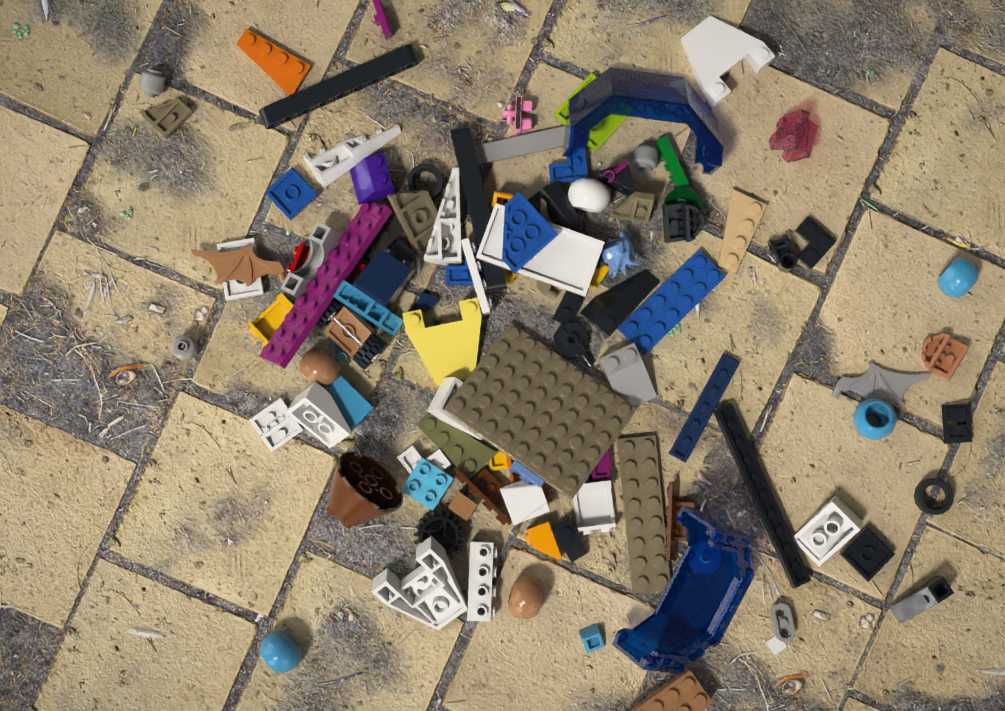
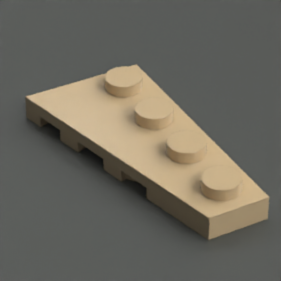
M732 189L718 267L735 274L767 204Z

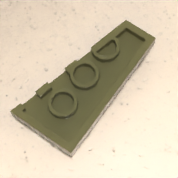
M428 413L416 424L469 480L497 454V452L461 430L443 422L431 413Z

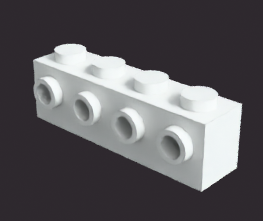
M470 541L467 621L491 622V617H495V605H491L492 597H496V586L492 585V578H496L497 566H493V558H497V546H494V542Z

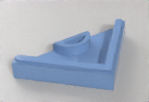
M516 460L512 463L509 470L510 475L513 473L519 474L521 480L528 483L532 482L539 488L545 482Z

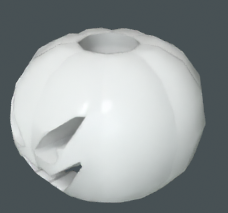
M578 179L572 183L568 191L569 201L576 209L601 213L610 202L611 192L608 186L594 179Z

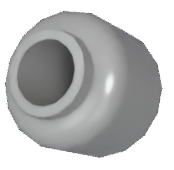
M148 68L147 71L141 73L139 89L144 91V95L155 98L156 94L160 95L163 93L166 77L162 75L163 72Z
M642 144L634 150L633 166L637 171L650 173L657 167L658 151L651 144Z
M180 335L172 341L171 352L177 359L187 361L196 356L198 344L192 337Z

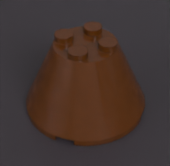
M345 452L339 457L327 507V512L340 520L342 525L348 529L395 512L403 503V495L401 492L398 493L396 488L398 484L391 474L366 455L360 457L354 455L355 452Z

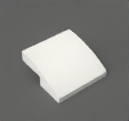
M281 397L249 418V421L271 452L303 431L300 424L286 413L288 407Z

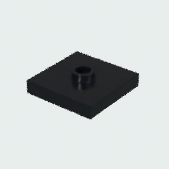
M865 527L839 553L867 582L895 555L868 527Z

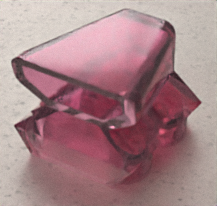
M800 109L784 114L777 122L776 132L769 139L771 150H784L782 157L788 163L809 158L812 154L818 126L809 119L810 112Z

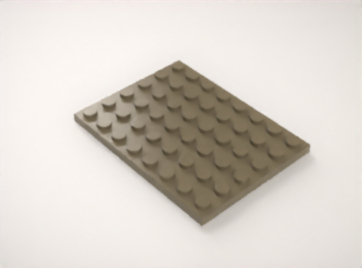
M511 322L443 409L444 412L514 461L519 462L570 500L575 497L637 410L636 407Z

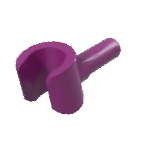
M623 162L612 171H605L603 177L611 173L613 177L608 182H613L615 175L625 168L627 163Z

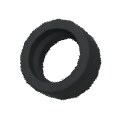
M427 163L419 164L408 175V188L410 191H418L414 183L416 176L421 172H430L437 180L436 188L429 193L433 200L443 190V176L434 165Z
M930 478L918 484L915 489L914 500L917 507L924 513L939 515L951 508L954 501V493L949 483L943 479ZM936 485L944 491L945 501L941 506L931 508L923 501V492L928 486Z

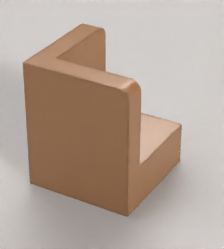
M458 492L448 508L467 521L478 504L461 492Z

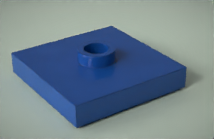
M293 167L264 192L290 221L319 196Z

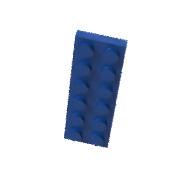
M699 249L617 329L631 344L635 343L637 350L644 356L726 276Z

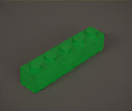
M668 136L657 139L654 146L660 152L659 157L661 161H664V168L670 175L669 179L671 183L673 182L674 189L681 187L691 189Z

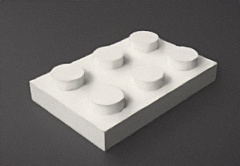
M255 238L216 244L218 252L234 251L251 244L254 245V253L258 257ZM262 277L257 278L248 287L241 280L223 282L226 301L264 295Z

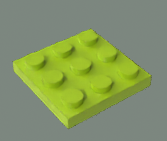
M590 73L553 116L596 153L634 109L595 75Z

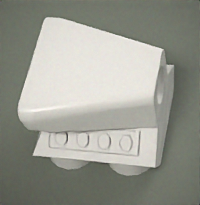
M521 480L500 488L513 525L550 511L542 488H539L532 482L528 483Z

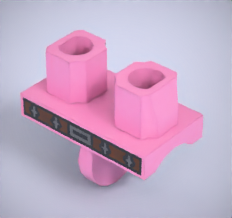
M516 96V112L513 111V105H507V111H503L501 114L503 118H507L508 125H511L512 118H515V134L531 130V118H521V112H532V101L524 100L522 96Z

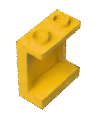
M280 293L276 297L277 300L253 322L250 321L248 323L251 327L249 332L255 338L260 337L264 341L262 343L263 347L270 341L274 331L279 328L286 314L294 306L283 293Z

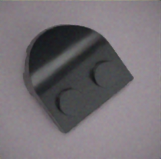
M687 202L662 204L664 242L671 243L684 240L690 242L695 240L698 233L704 228L702 212Z

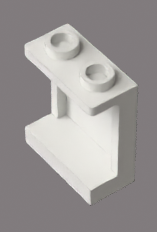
M611 480L585 483L573 498L577 531H582V535L593 534V530L601 529V532L613 531L612 527H617L613 509Z

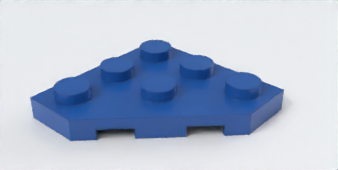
M520 192L505 204L502 249L503 262L516 274L558 236V233Z

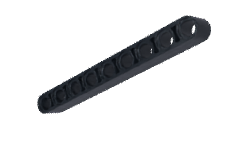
M408 44L267 105L258 112L265 128L272 129L418 65L420 61L413 45Z
M467 125L450 129V134L479 250L490 220V213L470 129ZM480 260L488 293L507 289L503 267Z

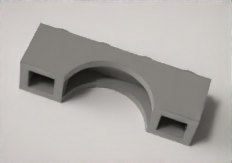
M317 221L308 237L310 252L307 260L298 270L288 273L280 289L295 298L302 296L306 291L308 282L317 275V269L328 259V253L335 249L339 243L338 239L341 235L331 227Z

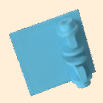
M421 457L401 488V491L433 511L454 478Z

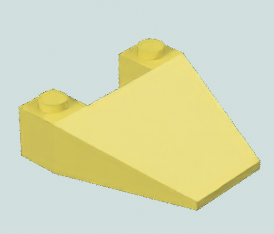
M478 297L459 301L463 320L425 328L421 309L402 313L406 333L437 386H440L443 379L448 377H456L460 381H465L477 365L482 322Z

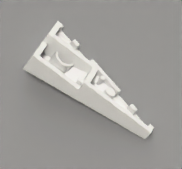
M394 124V127L382 132L379 129L376 130L375 135L368 137L361 135L337 143V146L329 150L321 148L319 153L311 156L306 153L303 155V158L316 180L326 187L365 157H368L399 135L401 129L399 125Z
M452 168L427 250L424 254V261L443 266L462 265L459 168Z

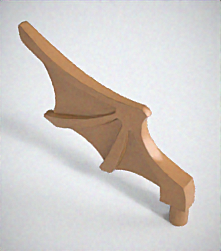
M251 244L228 252H206L191 249L194 256L207 260L214 267L217 274L215 284H222L229 280H241L248 287L257 278L266 274H273L274 277L278 276L281 284H283L286 278V271L280 261L260 259L255 255L254 245Z

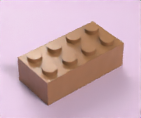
M687 667L628 711H703L713 701Z

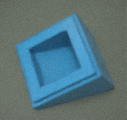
M597 624L579 630L587 653L605 646Z

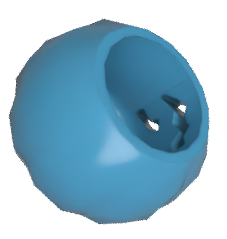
M957 257L938 277V286L945 295L959 298L964 296L977 282L979 270L972 260L966 257Z
M869 398L860 402L853 415V423L857 432L871 440H880L889 436L897 422V414L894 411L893 405L880 398ZM868 416H875L878 419L876 427L871 426L867 422L866 418Z
M272 631L261 641L260 654L267 665L275 672H288L296 668L300 663L301 651L299 645L288 633Z

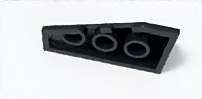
M644 270L593 298L580 314L608 339L659 282Z

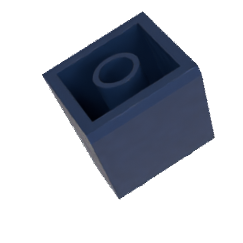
M380 248L352 286L385 308L390 309L415 271L411 269L412 264L403 259L401 262L395 258L396 254L391 250L386 249L384 251Z

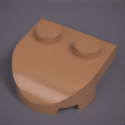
M940 334L926 339L921 348V356L924 365L929 371L950 381L968 352L969 347L952 339L948 334Z

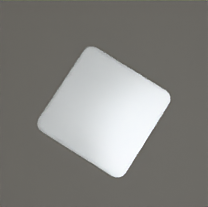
M775 636L766 642L774 655L787 647L784 642L779 641Z

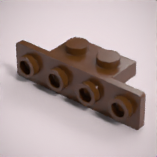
M458 468L454 470L457 473L455 477L462 484L466 482L470 486L468 490L476 498L480 496L484 500L482 504L489 511L493 509L498 514L496 518L503 525L506 523L510 525L512 523L499 510L505 503L500 488L504 486L485 468L472 481Z
M669 482L666 491L668 497V506L666 507L668 525L665 527L667 544L665 545L664 552L667 560H677L678 541L696 542L697 503L679 502V483Z

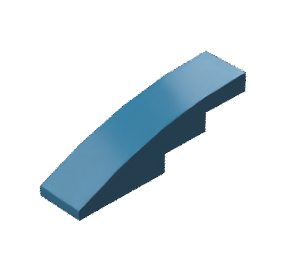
M345 280L341 282L333 295L337 300L393 337L404 322V320L391 313L388 309Z

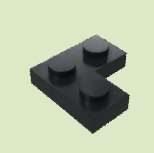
M809 216L795 230L808 243L796 258L811 270L836 242L831 235Z

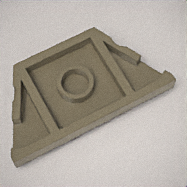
M418 190L387 195L415 254L419 258L423 257V250L429 242L438 214L428 191Z

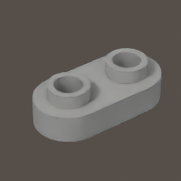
M776 603L770 610L774 634L779 641L789 642L795 636L791 610L784 603ZM779 609L783 611L782 616L777 615ZM783 628H785L787 631L786 635L784 636L781 634V630Z

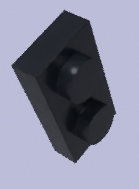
M566 290L552 320L562 325L568 322L572 323L584 296Z

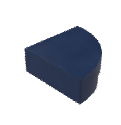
M421 292L415 310L421 309L422 312L430 310L437 305L439 298Z

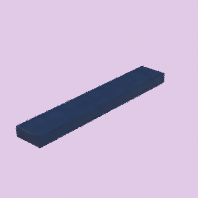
M722 353L668 454L686 463L713 410H715L740 364L739 361Z

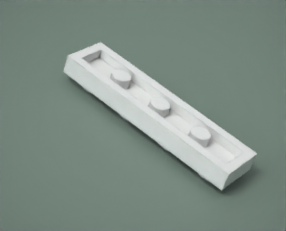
M468 238L462 239L461 244L484 316L490 314V308H493L490 297L486 298L484 290H487L485 279H480L479 272L482 269L479 260L475 261L473 254L476 253L474 243H470Z

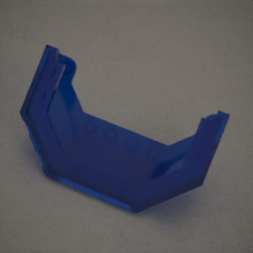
M608 68L568 100L562 154L564 157H572L574 149H583L589 142L590 130L612 114L687 124L696 135L694 163H700L703 166L702 174L712 175L722 166L724 147L718 120L684 77Z
M683 505L677 513L676 521L679 525L686 528L688 547L683 552V556L675 568L661 600L657 603V607L651 616L633 629L623 628L619 630L612 643L614 647L643 670L680 674L685 670L684 666L690 661L696 662L705 655L707 648L717 646L755 576L754 570L751 568L753 556L752 550L749 549L751 538L748 534L695 508Z

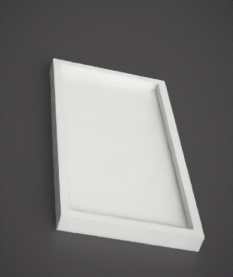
M495 203L476 258L511 270L502 260L505 206ZM548 222L558 233V236L517 273L585 297L605 242Z

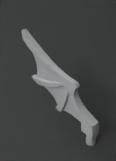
M869 363L868 370L864 375L854 378L841 377L835 384V389L831 396L838 399L841 392L850 390L857 392L866 400L869 398H880L892 401L896 405H905L902 402L905 391L912 384L929 379L931 374L895 373Z

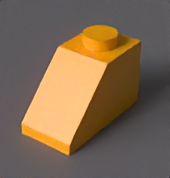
M549 522L526 529L527 534L524 536L528 546L532 544L534 549L555 559H562Z

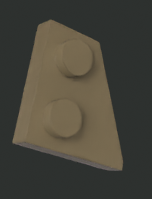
M176 98L166 104L162 103L152 109L142 110L139 113L167 139L193 112L179 98Z
M635 191L613 210L612 218L648 223L655 194Z

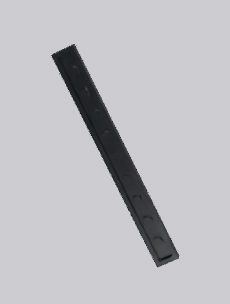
M732 403L713 410L714 416L791 587L797 588L811 581Z

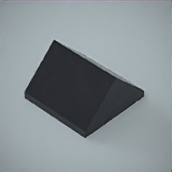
M628 162L627 166L615 175L613 182H608L612 179L613 174L608 173L604 177L603 174L607 170L612 171L616 169L619 165L600 172L598 181L603 182L609 188L627 197L634 193L636 187Z

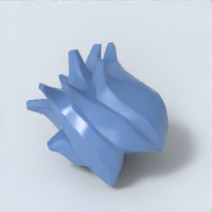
M622 231L620 232V240L609 238L602 248L601 256L604 262L608 264L609 275L612 274L613 278L619 272V269L626 275V265L631 268V265H640L634 259L633 244Z

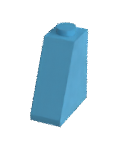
M341 375L327 389L349 426L351 433L375 409Z

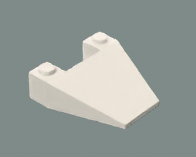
M712 16L707 17L680 39L701 94L713 108L724 101L731 93V90L722 81V76L744 59L758 74L775 58V55L763 41Z
M430 536L416 548V560L421 566L401 580L388 568L373 578L372 593L384 604L439 630L465 612L468 607L445 549Z

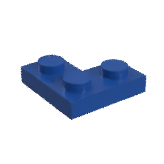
M584 142L565 144L567 163L548 165L550 184L557 180L561 184L575 182L581 178H588Z
M475 247L476 253L473 254L475 261L479 260L482 269L483 267L481 265L480 259L476 258V255L478 253V247ZM466 257L465 266H446V286H474ZM483 269L479 272L480 279H484Z

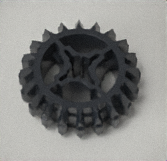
M434 510L432 511V518L428 513L425 514L427 521L422 518L419 520L423 526H415L416 529L420 530V533L415 532L414 536H419L420 539L415 540L414 543L418 544L425 541L424 533L432 536L437 541V537L430 532L439 533L444 526L443 536L447 539H441V542L438 543L446 542L453 544V547L446 551V554L451 559H454L455 556L452 552L455 551L459 554L460 550L457 549V546L464 547V544L459 541L460 539H466V536H460V533L465 532V528L460 530L458 526L463 524L462 521L456 524L454 521L458 517L455 515L450 519L451 512L449 511L446 516H443L444 511L440 510V516H437ZM443 520L438 530L427 528L428 524L432 521ZM448 523L455 529L456 539L447 535L446 528Z

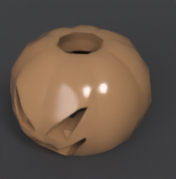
M309 349L303 354L299 362V371L311 382H317L323 388L329 387L340 376L341 367L339 363L322 349Z
M523 576L513 583L508 599L509 611L513 616L519 619H531L538 615L544 594V586L541 582L532 576Z

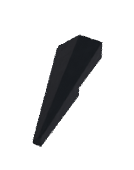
M558 180L541 188L528 199V202L540 214V199L542 198L547 203V212L554 224L589 236ZM601 255L596 265L598 270L605 265Z

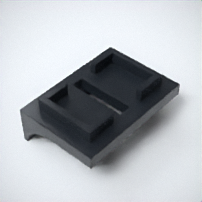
M969 404L941 405L944 444L972 442ZM967 421V425L948 426V422Z

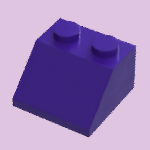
M384 152L365 157L350 169L359 205L387 198V195L395 193Z

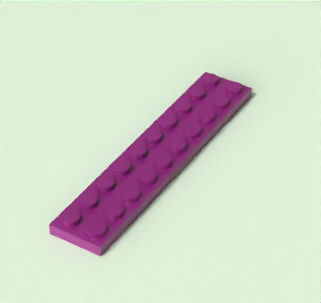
M373 202L361 205L354 219L350 221L345 232L339 237V243L335 249L328 253V259L317 269V275L308 282L306 291L297 298L294 306L286 314L279 328L274 331L270 341L263 347L259 357L283 369L287 367L334 298L333 295L341 282L350 275L393 212L388 206Z

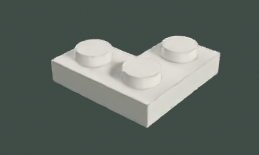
M411 446L397 458L409 474H411L421 456ZM440 449L426 459L442 471L451 465Z

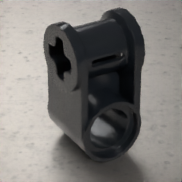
M784 234L781 238L773 241L768 240V247L774 257L777 268L784 273L790 272L796 266L797 258L788 235ZM785 258L789 259L791 266H785L782 260Z

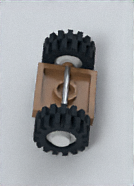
M335 297L316 323L322 329L331 322L324 332L363 370L369 367L387 347V344L377 334L369 339L375 330L357 312Z

